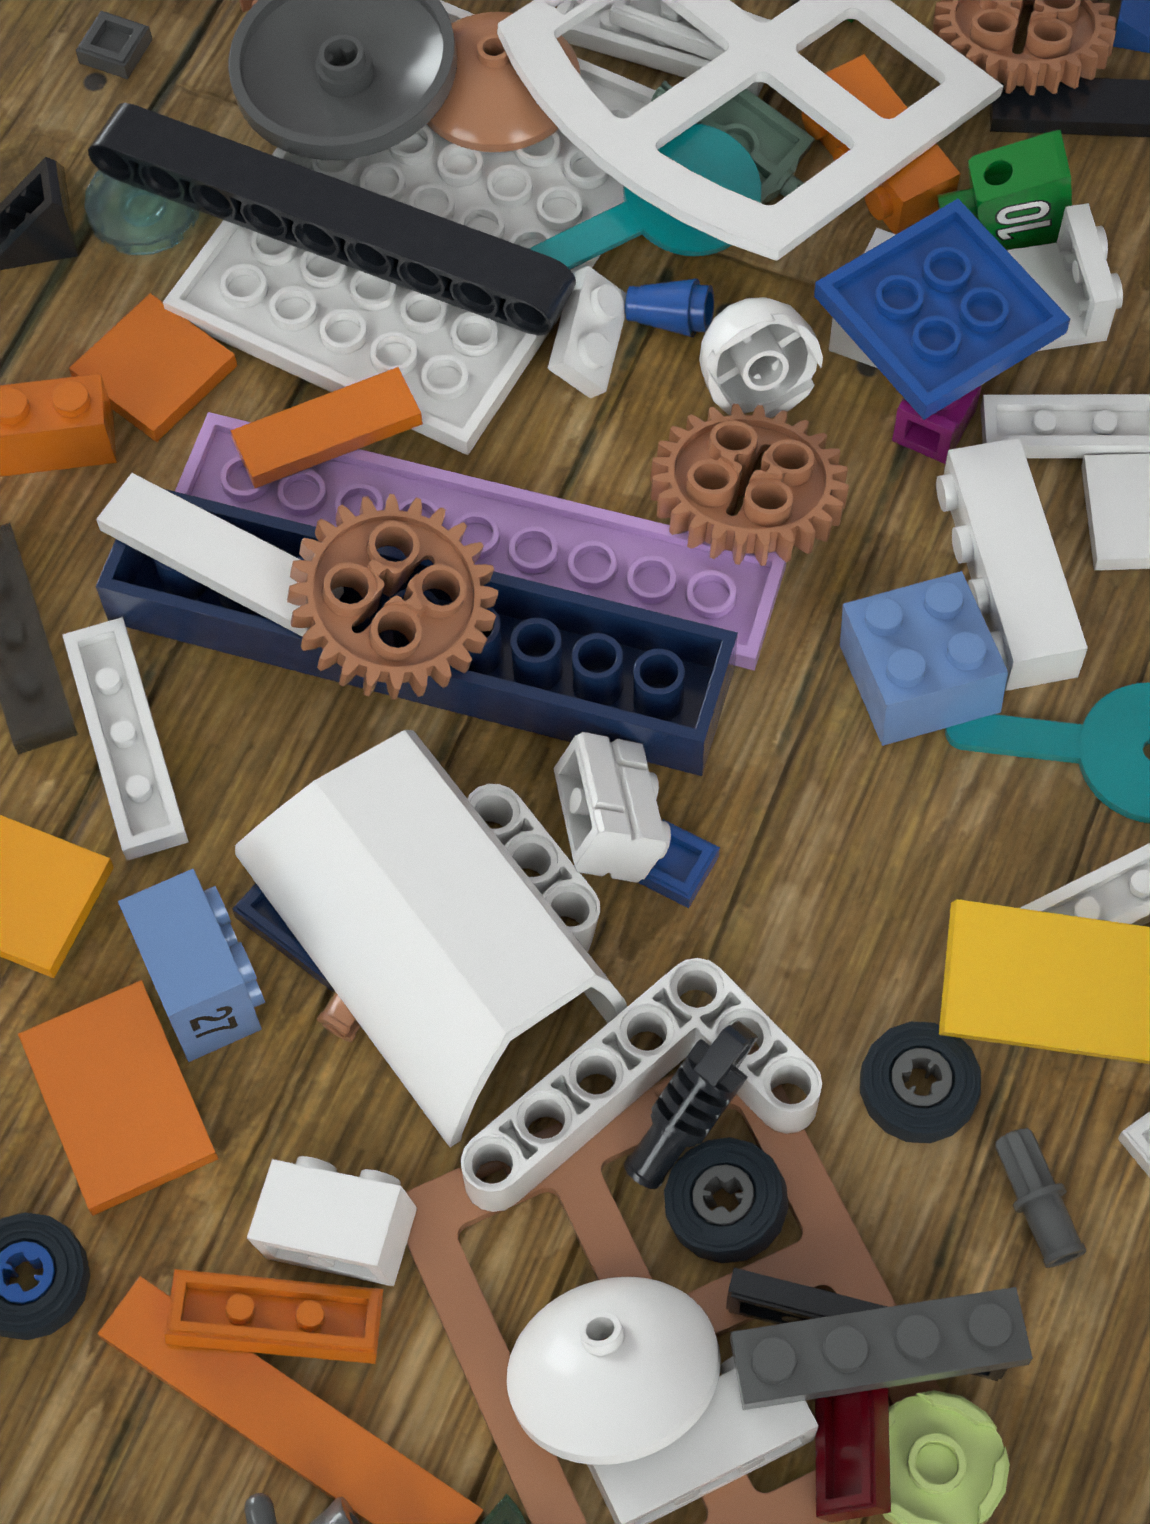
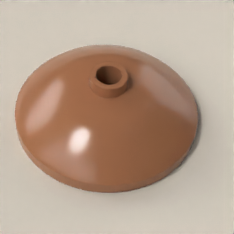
M511 12L479 13L451 23L457 48L456 75L447 99L427 125L442 138L453 144L482 152H506L534 145L548 138L559 129L536 103L514 70L497 35L498 23L513 14ZM562 35L556 39L574 68L580 74L579 62L574 50Z

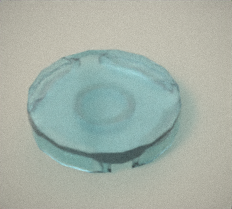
M100 170L95 173L86 188L84 208L95 237L103 243L105 240L108 244L115 245L117 251L128 255H153L174 247L184 239L183 233L190 227L191 223L192 227H194L199 218L198 210L117 181Z

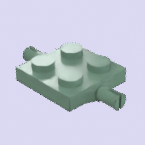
M667 81L662 82L661 86L655 91L651 101L664 94L672 86ZM748 89L743 90L696 123L711 126L729 134L748 151L760 176V203L765 204L777 198L780 194L786 197L804 184V182L794 176L799 162L809 152L815 138Z

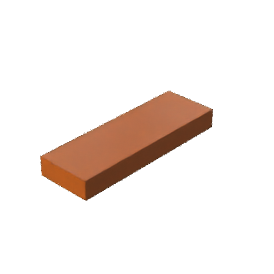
M396 367L230 431L237 452L256 489L420 426L423 422L421 411L399 367Z
M174 1269L165 1328V1344L376 1364L383 1289Z

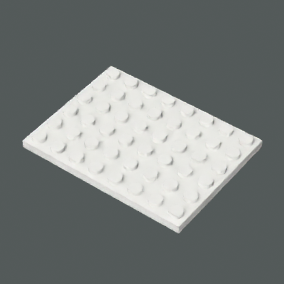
M440 0L447 11L451 23L464 17L475 15ZM577 58L580 76L614 116L628 118L652 102L651 99L656 90ZM426 124L422 129L398 145L355 159H311L286 152L278 147L272 154L273 156L528 249L624 202L623 185L599 168L560 129L534 145L506 152H482L458 146L442 138ZM225 220L222 221L163 301L164 309L187 319L209 336L330 392L399 367L422 414L423 424L412 428V430L466 455H469L548 335L536 336ZM600 255L571 269V272L574 273L587 265L592 268Z

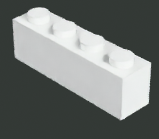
M1020 437L948 450L944 475L937 476L936 479L938 501L943 512L951 511L955 527L952 529V544L958 563H967L971 580L968 581L969 588L1008 670L1005 691L1078 678L1088 647Z

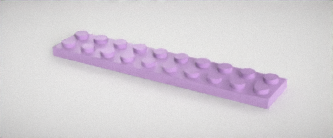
M210 412L207 413L175 492L315 527L320 519L328 521L337 527L336 513L338 506L342 504L355 517L358 516L362 497L365 496L369 497L376 510L379 511L384 510L389 494H394L399 510L407 512L411 503L417 497L421 499L422 516L430 518L435 511L442 507L446 509L442 526L447 530L463 522L467 525L461 541L463 546L481 542L484 546L480 558L475 562V565H493L495 572L738 632L735 666L754 671L786 568V562L776 552L768 553L766 566H761L758 563L754 553H746L741 564L737 565L734 563L732 551L725 549L718 557L712 559L710 558L711 544L704 542L690 549L687 547L689 531L672 535L669 532L670 525L361 449L255 489L233 443L230 431L251 422Z

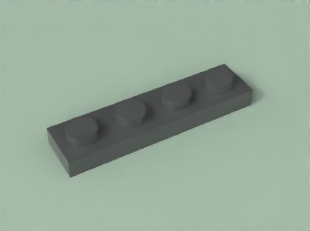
M1016 1287L733 1331L730 1335L743 1410L1029 1365L1033 1359Z

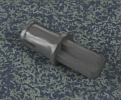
M1025 1128L1011 1131L999 1138L995 1143V1149L1018 1199L1013 1204L1014 1210L1017 1213H1024L1043 1255L1045 1267H1056L1087 1252L1085 1245L1081 1243L1061 1197L1066 1193V1188L1062 1183H1055L1034 1133L1030 1129Z

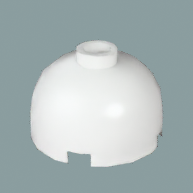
M762 297L746 298L731 304L713 319L704 334L699 361L709 393L713 401L724 412L731 415L733 404H738L743 413L753 412L757 405H763L765 417L772 418L782 410H791L809 395L814 387L811 378L816 372L817 363L820 368L822 367L823 355L811 326L791 305Z

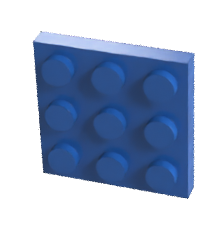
M959 199L954 200L815 282L814 297L923 420L1067 333L1070 323L1068 315Z

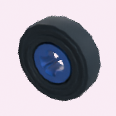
M25 1212L0 1219V1336L31 1340L51 1335L71 1321L85 1301L90 1279L86 1251L72 1230L51 1216ZM26 1261L34 1269L43 1268L44 1270L43 1275H34L38 1285L29 1291H24L18 1283L11 1285L9 1283L10 1277H19L15 1268Z

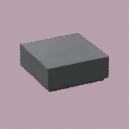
M100 11L76 49L78 61L80 64L128 79L153 40L150 27Z

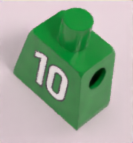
M1061 130L1051 131L972 156L968 160L970 188L937 195L939 209L959 199L1006 250L1057 243L1065 207L1072 206L1071 173Z

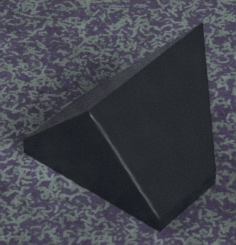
M45 157L0 203V270L78 256L65 170L56 160Z

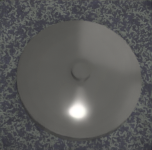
M258 0L247 12L235 32L229 52L228 68L230 83L239 109L248 124L263 139L286 152L319 160H346L369 156L398 145L422 129L435 116L447 99L454 83L457 70V48L451 21L440 0Z

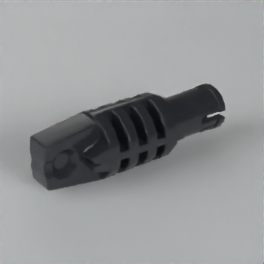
M737 1020L732 1025L725 1027L711 1046L703 1039L697 1041L652 1106L651 1119L653 1124L633 1153L623 1163L627 1174L640 1185L649 1189H658L684 1149L703 1142L748 1078L738 1068L757 1041L758 1036Z

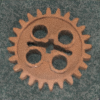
M941 0V2H936L933 33L995 80L1004 83L1005 93L1010 94L1018 85L1024 86L1029 95H1034L1037 86L1044 85L1048 91L1056 94L1059 82H1063L1075 89L1078 88L1080 77L1093 80L1096 68L1105 69L1108 56L1112 54L1116 34L1114 30L1116 17L1109 16V3H1097L1098 0ZM1028 4L1033 5L1023 53L1014 54V46L1017 43L1024 6Z
M733 404L731 415L725 417L716 408L710 407L707 422L691 414L687 417L686 430L672 426L670 428L669 441H660L658 443L657 457L652 460L650 497L651 500L658 501L657 517L671 518L669 532L672 535L689 531L687 547L690 549L706 542L711 544L710 558L712 559L718 557L725 549L732 551L734 563L737 565L741 564L746 553H754L758 563L761 566H766L768 553L776 552L782 560L789 562L791 561L793 546L810 554L813 550L815 538L825 542L829 540L831 526L840 525L842 512L845 509L849 485L845 484L848 468L847 466L838 465L841 453L839 449H825L827 441L825 433L808 436L809 421L807 420L800 421L793 426L786 424L787 411L785 410L780 411L771 419L765 417L763 405H757L752 415H744L741 407L738 404ZM761 452H764L760 470L754 471V464ZM745 494L742 507L738 514L733 516L736 511L738 496Z
M389 494L384 510L377 511L373 502L368 496L362 497L358 516L355 517L342 504L338 506L336 513L337 527L328 521L320 519L317 521L315 536L318 541L303 538L299 554L304 560L293 561L290 577L298 583L289 586L287 602L300 606L292 612L290 623L294 628H310L302 638L301 648L303 651L322 647L323 651L317 666L320 671L331 667L335 663L342 666L339 685L344 687L355 675L364 678V695L370 696L377 682H385L390 698L397 699L402 683L409 682L416 695L421 697L426 690L428 676H431L437 684L445 688L448 686L452 676L450 666L466 673L472 661L468 651L482 653L487 641L482 632L491 631L496 615L487 610V608L494 606L498 597V590L484 586L490 582L494 567L487 564L475 565V562L480 558L484 546L481 542L463 546L461 541L467 528L464 522L455 525L449 530L442 526L446 509L441 507L430 518L421 515V499L416 497L411 503L408 512L400 511L395 495ZM384 546L396 547L404 553L406 559L399 562L387 561L379 555L377 549ZM428 559L432 561L433 565L428 566L409 581L403 599L397 595L392 597L378 611L372 623L363 632L355 633L352 631V627H356L377 611L382 593L388 597L394 595L423 560ZM339 587L353 588L359 592L363 600L353 604L343 603L336 599L332 591ZM428 589H440L446 592L453 602L449 605H436L428 601L423 592ZM385 630L399 631L405 635L409 644L400 648L390 647L381 640L378 634Z

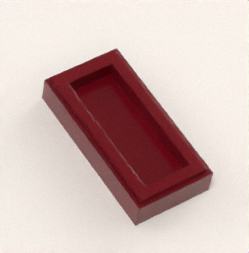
M888 1387L815 1399V1420L818 1424L815 1435L816 1517L832 1523L891 1513Z

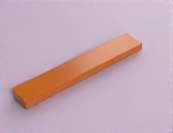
M141 1276L97 1333L110 1346L333 1500L338 1497H344L355 1514L368 1524H479L485 1515L484 1509L253 1352L165 1344V1328L170 1296Z

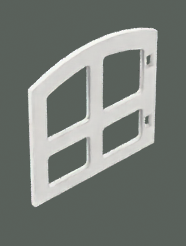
M533 0L499 22L497 35L514 70L536 103L560 131L599 168L637 196L677 220L723 242L775 261L782 258L1001 96L1003 90L1001 83L891 0H800L768 22L755 20L730 0H661L725 50V52L628 118H618L611 113L574 68L556 39L614 0H577L580 5L565 15L555 8L565 0ZM855 19L937 80L940 85L895 118L885 119L877 115L798 52L844 20ZM764 82L845 144L850 150L776 204L764 205L690 171L660 153L658 149L753 83Z

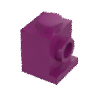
M982 385L925 420L920 417L906 400L902 399L897 408L892 441L946 464L948 450L956 448L976 412Z

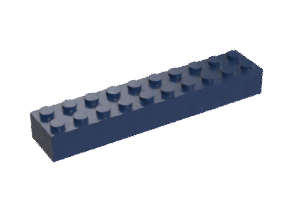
M165 489L300 560H304L299 554L303 538L318 541L315 536V526ZM115 539L95 586L108 621L123 617L127 628L339 682L342 666L338 663L323 671L317 668L323 651L322 647L303 651L301 648L302 636ZM384 546L377 549L379 555L387 561L399 562L406 559L404 553L396 547ZM428 559L423 560L394 595L388 597L382 593L377 611L356 627H352V631L355 633L363 632L372 623L378 611L392 597L397 595L403 599L409 581L416 574L418 575L422 570L433 565L432 561ZM494 571L490 582L484 586L498 590V597L494 606L487 608V610L496 615L491 631L482 632L487 638L482 653L468 651L472 658L468 671L463 673L450 666L452 676L448 686L442 688L431 676H428L427 687L423 696L418 697L409 682L402 683L398 698L568 742H571L575 735L587 732L609 737L610 742L621 739L643 744L647 762L702 776L735 670L738 632ZM343 587L344 593L339 599L341 602L348 604L358 603L363 600L359 592L349 587ZM428 589L423 592L427 600L433 604L443 606L453 602L450 596L440 589ZM385 630L378 634L381 640L390 647L400 648L409 644L405 635L399 631ZM355 675L347 685L363 688L364 678ZM377 682L374 692L389 695L387 684L385 682Z

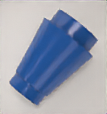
M697 278L629 286L625 301L627 321L638 322L693 338L696 332H706L713 320V287L711 285H700Z

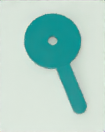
M694 124L658 149L660 153L690 171L760 203L761 181L757 167L748 151L729 134L711 126ZM623 185V203L534 245L530 249L562 262L571 270L640 235H643L650 242L666 251L684 256L711 255L723 251L732 245L677 220L640 198Z
M1150 682L1130 684L1110 692L1093 706L1083 724L993 714L945 728V737L948 743L959 750L1077 763L1088 787L1103 804L1126 818L1150 824V759L1143 752V748L1150 744Z

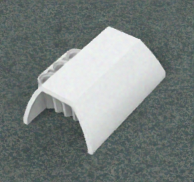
M413 730L401 731L314 780L235 845V855L449 1147L461 1141L464 1128L475 1102L511 1040L583 992L607 1023L628 1007L625 999L588 953L600 914V901L595 891L579 872H576L572 862L512 789L501 784H485L477 787L469 794L467 799ZM485 821L496 822L502 827L498 829L489 828ZM522 868L535 870L541 876L528 877ZM559 916L570 917L580 925L566 926Z

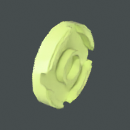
M936 1390L916 1393V1396L906 1397L889 1407L891 1513L882 1514L886 1520L892 1524H984L989 1520L1006 1493L1010 1463L1006 1447L1003 1446L1002 1438L996 1431L997 1427L984 1410L963 1396Z

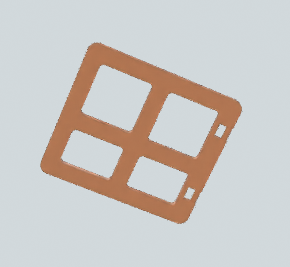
M753 1045L747 1055L753 1054L759 1048ZM675 1073L655 1083L515 1204H520L545 1192L556 1195L597 1280L614 1277L652 1279L601 1172L606 1164L632 1153L653 1124L651 1119L652 1106ZM781 1084L773 1088L772 1093L778 1100L791 1104ZM736 1094L725 1110L732 1109L738 1111L742 1115L758 1148L773 1158L787 1185L788 1207L802 1233V1237L798 1242L740 1269L817 1289H825L832 1293L887 1307L897 1306L805 1129L788 1134L774 1131ZM561 1122L533 1134V1136L542 1139L552 1138L559 1134L563 1125ZM497 1160L488 1161L481 1165L475 1176L478 1179H482L504 1169L508 1177L512 1169L504 1162ZM457 1168L406 1192L417 1207L407 1247L530 1523L587 1524L557 1456L541 1448L526 1434L511 1406L507 1391V1367L510 1352L459 1242V1235L465 1228L502 1211L491 1212L483 1210L472 1203L465 1190L462 1169ZM732 1273L687 1293L708 1316L716 1337L755 1320L754 1318L730 1313L729 1309H726ZM936 1380L888 1387V1402L892 1406L906 1397L916 1396V1393L933 1390L941 1391ZM816 1470L768 1493L757 1491L746 1474L701 1497L707 1510V1519L703 1524L831 1523L816 1517Z

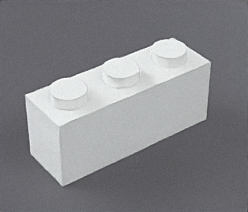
M732 1356L720 1365L722 1375L719 1376V1381L710 1404L699 1420L683 1436L660 1451L634 1461L610 1465L587 1464L615 1524H649L813 1441L818 1424L806 1401L743 1410Z

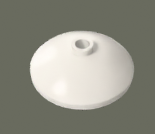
M614 1277L596 1280L558 1296L528 1322L513 1347L507 1367L509 1400L515 1416L526 1434L541 1448L553 1455L576 1463L589 1465H610L634 1461L658 1452L683 1436L703 1415L712 1400L719 1381L721 1363L719 1345L708 1316L683 1291L661 1281L641 1277Z

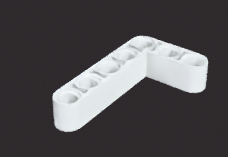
M701 958L687 959L665 974L469 1141L461 1157L466 1193L471 1202L483 1210L497 1212L512 1207L686 1058L697 1041L703 1039L711 1046L720 1032L737 1020L758 1036L756 1043L760 1047L758 1051L747 1055L738 1068L748 1078L737 1092V1095L774 1131L786 1134L795 1133L811 1124L816 1116L822 1088L820 1071L814 1062L720 967L709 960ZM697 989L705 991L712 997L713 1001L705 1007L695 1008L683 1003L680 996L689 990ZM649 1031L659 1035L664 1042L654 1050L645 1051L633 1046L630 1039L639 1032ZM601 1074L610 1078L614 1085L605 1093L591 1094L581 1089L579 1083L589 1075ZM790 1083L800 1087L807 1097L799 1103L787 1104L778 1100L772 1093V1090L780 1084ZM542 1117L555 1118L563 1125L559 1134L546 1139L533 1136L527 1129L533 1121ZM488 1161H501L512 1169L508 1177L499 1183L490 1184L482 1182L475 1176L481 1165Z

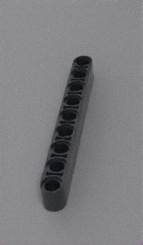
M119 104L88 149V156L91 162L105 175L117 181L528 334L540 336L546 335L551 331L576 285V279L571 270L562 262L550 256L134 104Z

